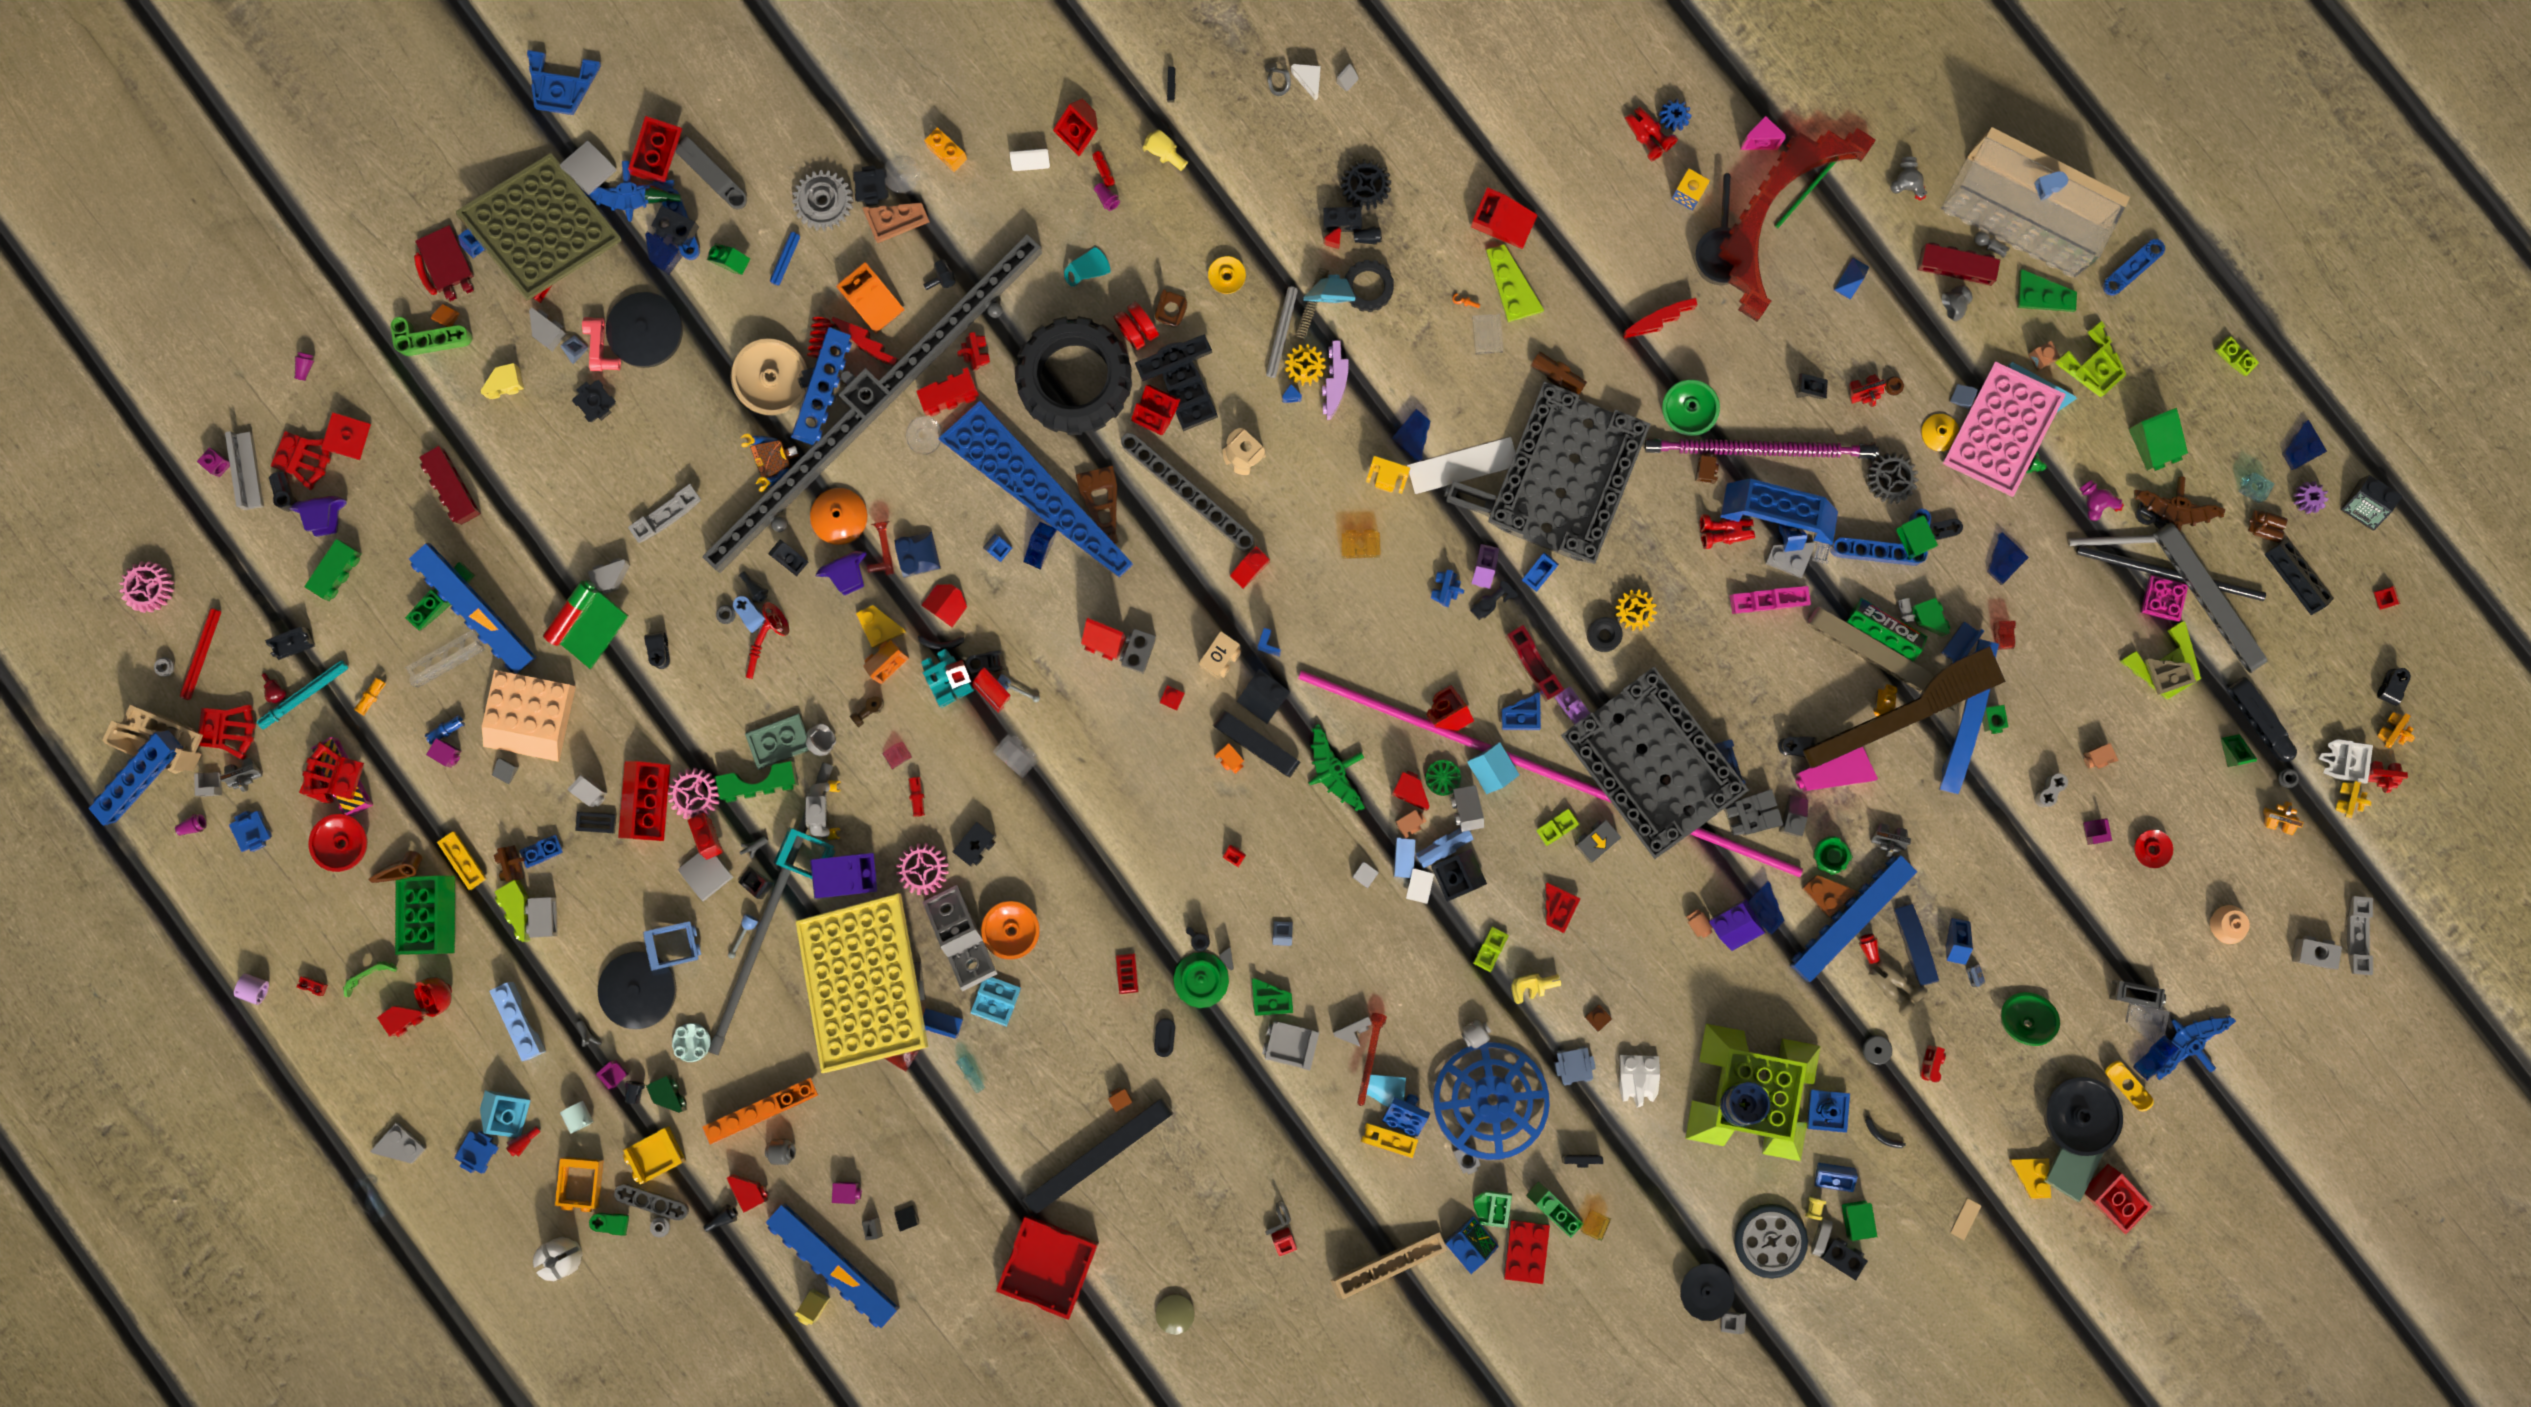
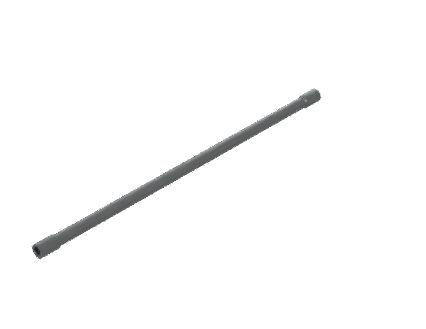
M822 763L815 784L828 781L833 769L832 765ZM805 808L797 830L806 834L808 828L806 827ZM796 837L785 862L791 865L794 864L804 838ZM781 868L717 1032L710 1044L708 1052L719 1055L731 1020L791 870Z

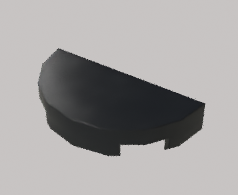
M1168 67V103L1175 102V67Z

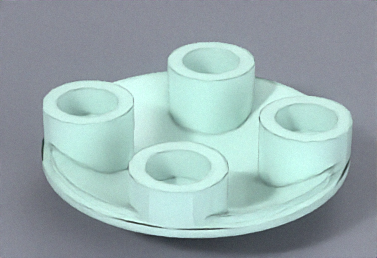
M688 1023L678 1027L672 1039L675 1056L686 1062L701 1060L708 1053L711 1044L708 1031L696 1023Z

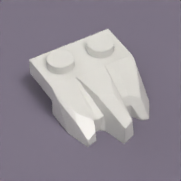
M2335 740L2328 743L2332 753H2322L2319 757L2320 760L2330 764V767L2325 768L2323 773L2340 780L2357 781L2367 784L2373 745L2353 743V741Z
M1620 1055L1619 1091L1622 1101H1628L1629 1097L1632 1096L1637 1108L1643 1106L1644 1097H1648L1653 1102L1659 1091V1056Z

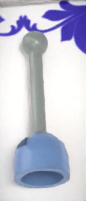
M1000 675L998 682L1005 690L1010 688L1031 698L1034 702L1040 701L1038 695H1032L1011 685V681L1007 676Z
M748 914L743 916L741 924L744 929L734 948L728 953L730 959L735 958V952L746 931L756 927L759 920Z

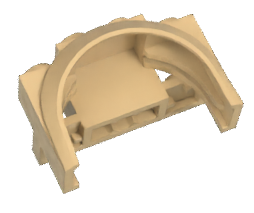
M130 705L122 722H110L102 741L135 757L138 754V749L150 740L149 737L153 733L169 730L183 746V749H175L177 753L175 758L164 770L177 774L184 770L194 772L201 753L196 752L203 735L195 732V729L163 715L150 713Z

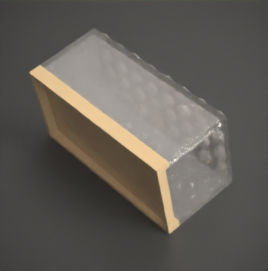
M1991 127L1970 150L1941 209L1947 215L1956 216L1962 219L1963 223L1978 227L1979 231H1985L1995 236L1998 241L2007 242L2014 249L2029 253L2031 258L2040 259L2046 262L2047 266L2058 268L2069 277H2077L2100 258L2130 197ZM2059 171L2064 172L2068 177L2067 185L2061 191L2053 192L2049 198L2040 200L2034 182L2039 177Z

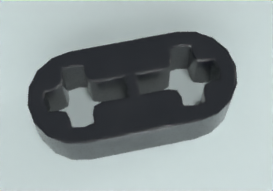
M1949 519L1930 524L1931 530H1933V527L1935 530L1942 529V532L1936 536L1933 534L1936 541L1955 537L1963 530V524L1958 519ZM1952 523L1954 526L1957 525L1958 529H1956L1955 532L1953 530H1947L1946 528L1951 526Z

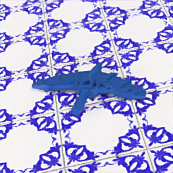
M622 161L623 183L610 189L597 187L589 195L583 189L581 190L588 198L596 201L598 206L603 204L611 207L613 211L616 209L625 210L628 222H631L635 209L642 206L644 208L647 207L648 200H645L646 188L649 189L650 185L662 190L673 188L674 180H666V182L654 181L649 185L637 186L631 182V175L628 170L630 162Z
M2226 1015V1018L2214 1019L2211 1016L2210 1020L2200 1022L2194 1020L2193 1024L2185 1027L2177 1020H2172L2177 1033L2172 1040L2167 1041L2169 1045L2164 1055H2160L2162 1059L2158 1071L2155 1070L2154 1072L2157 1074V1079L2161 1080L2167 1074H2170L2178 1063L2188 1055H2196L2209 1072L2214 1071L2216 1067L2202 1051L2205 1047V1042L2214 1035L2228 1030L2236 1020L2231 1018L2230 1015Z

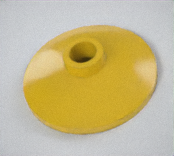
M1225 256L1218 258L1211 264L1208 271V279L1216 291L1223 294H1231L1238 291L1244 285L1246 271L1239 260L1234 257ZM1229 274L1231 278L1229 280H1225L1224 275Z
M1946 414L1930 416L1921 428L1923 442L1934 451L1949 450L1959 433L1956 421ZM1943 428L1945 430V434H1941L1939 432V429Z

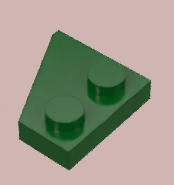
M1252 978L1255 1016L1293 1013L1292 993Z

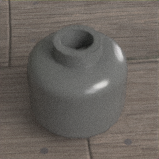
M774 1139L765 1148V1156L773 1165H788L796 1155L795 1146L787 1139Z

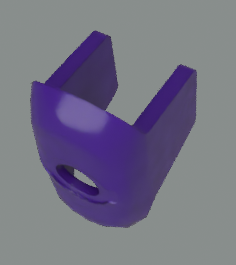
M327 496L298 501L289 509L300 513L304 530L307 532L312 531L315 537L337 533L339 510L347 502L338 496Z
M854 551L820 567L815 576L829 577L838 591L844 596L864 587L859 564L866 556V553Z

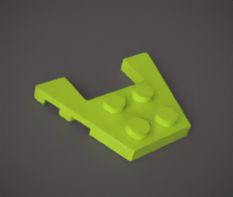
M2102 321L2087 332L2099 349L2083 364L2080 365L2070 351H2067L2055 361L2056 365L2099 397L2104 396L2127 375L2118 354L2112 350L2110 345L2112 342L2111 338L2106 336L2103 330L2105 325Z
M2182 621L2167 630L2178 648L2159 660L2189 663L2197 682L2201 679L2186 623ZM2137 651L2120 660L2124 666L2130 668L2135 675L2140 676L2156 691L2148 668ZM2193 683L2160 695L2165 699H2170Z

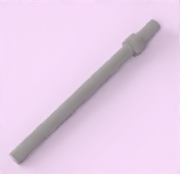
M2153 535L2068 539L2069 546L2157 543Z

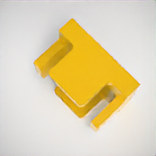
M1374 456L1366 482L1370 483L1373 471L1378 472L1375 487L1393 492L1397 479H1400L1402 483L1399 493L1402 494L1410 467Z

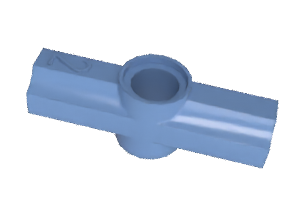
M1461 828L1453 833L1446 834L1432 842V845L1415 855L1423 868L1428 867L1440 858L1443 859L1456 852V849L1472 841V834L1470 831L1461 832Z

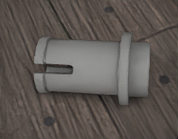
M1910 598L1899 600L1900 620L1904 623L1913 622L1915 615L1912 613Z

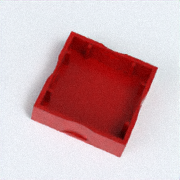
M1026 1214L996 1292L1021 1302L1034 1304L1044 1311L1069 1320L1099 1243Z

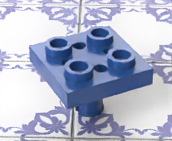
M1810 1089L1807 1129L1847 1133L1850 1093Z
M1409 1094L1406 1102L1394 1097L1384 1114L1382 1122L1387 1123L1391 1127L1401 1129L1409 1135L1418 1137L1429 1118L1430 1112L1416 1107L1419 1098L1415 1095Z

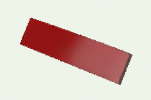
M1696 298L1677 302L1655 311L1628 328L1624 332L1623 337L1629 338L1660 332L1663 329V323L1677 321L1681 316L1680 312L1695 310L1698 305Z
M832 317L831 320L841 332L851 335L850 341L861 350L891 367H894L899 362L896 357L884 353L885 347L883 344L869 339L871 334L868 330Z

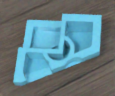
M1367 1074L1365 1094L1387 1107L1390 1106L1394 1097L1404 1101L1406 1077Z

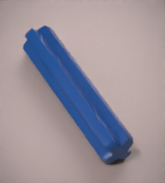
M790 232L770 278V282L774 285H780L799 242L800 236L795 232Z

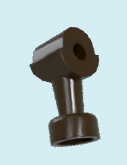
M876 696L868 698L866 706L858 714L854 712L849 717L859 728L864 724L863 719L872 713L878 714L881 712L884 702Z

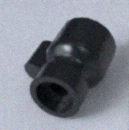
M1192 927L1186 928V933L1192 936L1191 946L1194 950L1201 952L1208 949L1210 938L1207 934L1202 932L1195 933Z

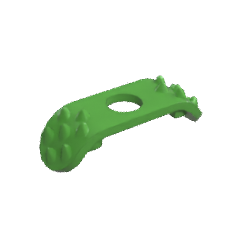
M386 961L377 962V965L355 977H350L349 980L346 979V984L343 987L344 996L350 997L353 988L359 984L358 980L376 970L388 969L396 972L398 968L392 962L390 964Z

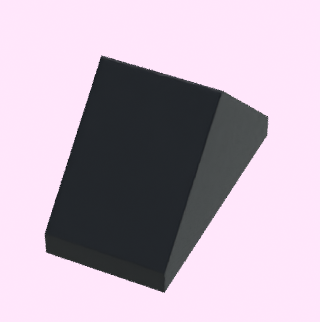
M750 866L738 881L757 899H763L774 884Z

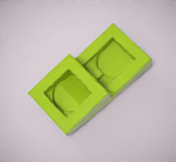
M1569 808L1536 831L1545 845L1548 846L1580 825V823Z
M1491 927L1473 964L1491 972L1509 935Z

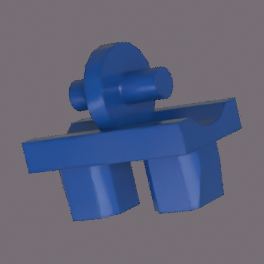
M1447 569V572H1437L1436 582L1443 584L1442 590L1433 589L1431 599L1444 607H1449L1451 599L1457 600L1458 594H1464L1465 591L1460 588L1461 581L1456 580L1457 574L1453 573V570Z

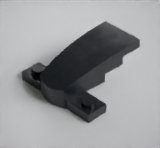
M1205 334L1184 343L1175 342L1161 348L1157 354L1135 362L1142 382L1163 374L1168 394L1180 399L1175 413L1183 432L1218 418L1201 376L1193 363L1194 360L1212 353Z

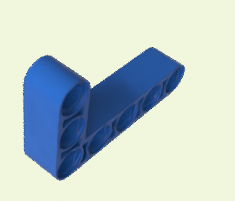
M1918 509L1910 515L1909 521L1916 519L1917 514L1925 516L1930 527L1931 514L1928 510ZM1839 538L1830 546V552L1835 557L1917 566L1924 562L1928 555L1927 551L1920 554V560L1909 559L1903 544L1852 538ZM1837 543H1841L1844 546V552L1837 550ZM1856 545L1863 548V554L1856 552ZM1875 547L1882 550V556L1875 554ZM1895 549L1901 552V558L1894 556Z

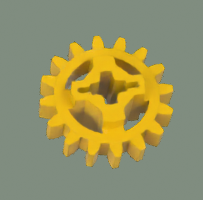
M1309 344L1306 345V348L1299 345V350L1292 348L1293 354H1287L1290 360L1285 361V365L1289 366L1285 368V372H1290L1288 378L1292 379L1294 377L1295 384L1301 381V386H1304L1305 382H1308L1309 386H1311L1312 380L1317 383L1319 381L1317 376L1323 377L1324 373L1321 370L1326 369V366L1322 365L1325 362V358H1320L1322 352L1316 353L1315 346L1312 350L1309 349ZM1303 354L1299 359H1295L1298 355ZM1310 355H1312L1313 357H1315V359H1316L1317 361H1313V360L1311 359ZM1304 362H1308L1307 369L1303 368ZM1294 369H1297L1301 375L1296 374ZM1315 372L1313 375L1307 377L1309 373Z
M1639 589L1636 594H1634L1633 590H1630L1629 596L1624 593L1622 595L1623 599L1617 600L1620 606H1615V609L1619 610L1615 617L1621 618L1618 623L1624 622L1625 629L1631 626V631H1634L1636 627H1638L1639 631H1642L1643 625L1646 628L1650 626L1648 621L1654 622L1655 619L1651 616L1657 614L1656 611H1653V608L1657 605L1651 604L1654 598L1648 599L1647 592L1641 595ZM1638 599L1643 600L1646 604H1642ZM1629 600V607L1623 610L1626 601ZM1634 606L1636 609H1642L1637 614L1636 612H1629L1634 608ZM1648 611V615L1646 619L1643 621L1642 615ZM1626 617H1630L1634 622L1629 621Z

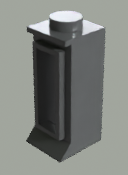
M1453 481L1452 486L1448 485L1444 495L1447 496V503L1458 505L1490 517L1497 497ZM1457 491L1486 501L1485 506L1481 507L1455 498Z
M2119 980L2112 981V984L2117 985L2115 996L2110 995L2111 1000L2162 1009L2166 1002L2165 989ZM2128 987L2154 992V1001L2125 997L2126 989Z

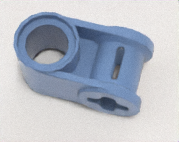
M739 596L734 600L733 608L749 631L753 633L759 629L765 620L762 612L750 599L744 596ZM741 602L746 603V604H745V607H746L745 610L742 609V608H740V607L742 606V605L740 604Z

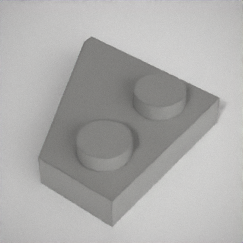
M1805 543L1802 550L1789 552L1784 551V545H1773L1765 564L1802 578L1815 543Z
M397 1122L370 1152L403 1162L414 1163L425 1151L426 1147Z

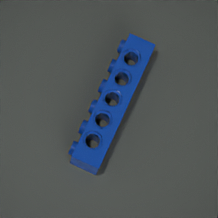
M830 327L827 329L791 438L811 445L815 441L820 440L822 430L819 429L821 423L825 424L828 412L825 411L827 405L831 406L834 395L831 393L833 387L837 388L840 377L837 375L839 369L843 370L846 359L843 358L845 352L849 353L852 342L849 340L851 335ZM830 348H837L839 355H832ZM830 365L833 368V373L825 372L824 366ZM818 383L826 384L827 391H821L818 388ZM812 401H819L821 408L815 409L812 406ZM807 418H812L815 421L814 427L807 425Z
M169 730L153 733L149 737L150 740L138 749V754L128 760L127 766L115 775L114 781L107 784L104 788L105 791L93 800L94 803L89 807V810L103 826L117 822L175 758L177 754L175 749H183V746Z

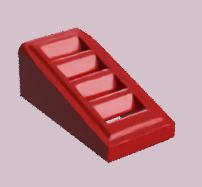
M1135 954L1116 955L1119 994L1139 992ZM1123 960H1132L1131 964L1121 965ZM1132 967L1133 971L1130 972L1121 971V968ZM1133 975V979L1122 980V976ZM1134 983V987L1123 988V984Z

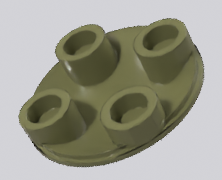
M1173 1294L1165 1297L1158 1304L1156 1321L1163 1331L1174 1335L1181 1334L1187 1331L1193 1324L1195 1312L1193 1305L1187 1298Z

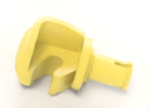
M1156 130L1145 138L1142 147L1143 151L1148 150L1152 154L1161 157L1160 161L1162 163L1169 161L1179 171H1182L1188 164V161L1176 153L1177 145L1161 130Z
M1537 973L1515 978L1511 984L1514 1001L1516 1004L1523 1002V993L1526 988L1530 990L1529 999H1534L1537 993L1540 997L1544 996L1545 989L1561 986L1560 980L1552 982L1560 979L1559 975L1541 978Z

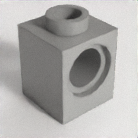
M1470 1142L1465 1144L1467 1147L1473 1149V1146ZM1458 1148L1452 1150L1463 1174L1467 1172L1469 1175L1478 1171L1477 1167L1481 1166L1478 1158L1472 1156L1471 1164L1465 1165L1462 1162V1158L1467 1154Z

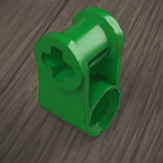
M598 1213L590 1218L589 1227L595 1232L626 1236L629 1215ZM600 1219L604 1224L599 1226L596 1220Z

